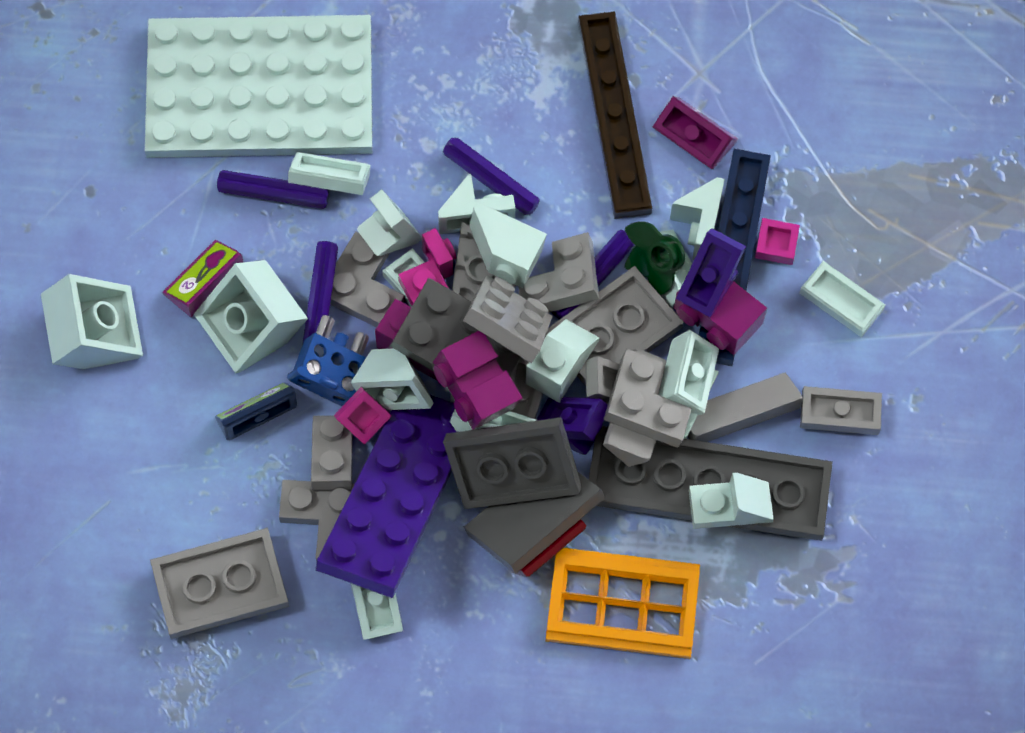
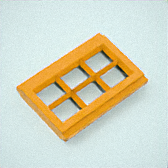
M562 548L555 556L545 641L691 659L700 564ZM568 571L599 574L598 596L566 592ZM609 576L642 580L640 601L607 597ZM651 581L682 584V605L649 602ZM565 599L597 603L595 625L562 621ZM606 604L639 608L637 630L604 626ZM648 610L681 613L679 635L646 631Z

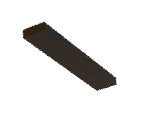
M615 11L580 15L578 17V25L614 219L652 214V203Z

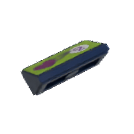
M281 383L216 415V421L226 440L230 441L296 408L295 390L291 385Z

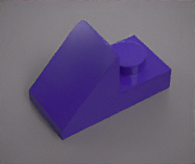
M711 228L704 237L676 299L711 317L738 274L736 268L746 246Z
M548 397L536 421L561 417L571 450L586 455L595 441L596 434L603 426L608 405L602 399L563 397L559 403Z

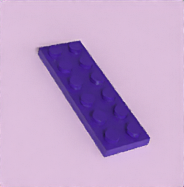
M430 395L434 402L430 409L391 411L392 417L385 423L317 559L316 571L387 597H394L452 473L443 441L446 433L456 432L450 423L455 410L454 403Z

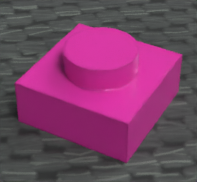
M762 218L755 258L792 265L800 225Z
M436 228L423 233L422 251L427 260H434L443 279L452 276L453 260L457 257L449 239L445 238L442 240Z
M433 259L398 274V281L411 306H413L428 278L448 288Z
M362 387L334 415L364 445L392 417L390 412Z

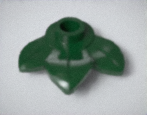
M638 221L625 227V232L636 246L625 262V269L630 270L635 266L644 277L648 278V282L660 295L667 293L674 284L675 272L684 265L685 251L683 245L672 235H662L651 223Z

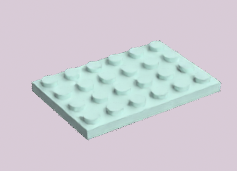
M371 15L148 19L145 123L146 158L296 155L298 152L312 155L373 154Z

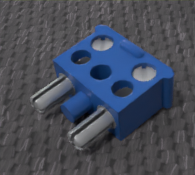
M324 315L320 320L316 333H313L304 340L294 369L287 374V379L306 390L343 406L356 393V390L351 385V381L366 359L363 353L369 336L367 334L363 335V332H357L351 349L346 348L349 339L347 335L336 333L333 341L328 339L335 320L332 317L329 318L330 316Z

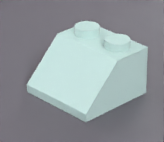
M266 260L235 263L194 313V316L235 373L244 371L287 344L308 319Z
M68 274L41 293L52 364L88 369L139 359L143 356L131 286Z

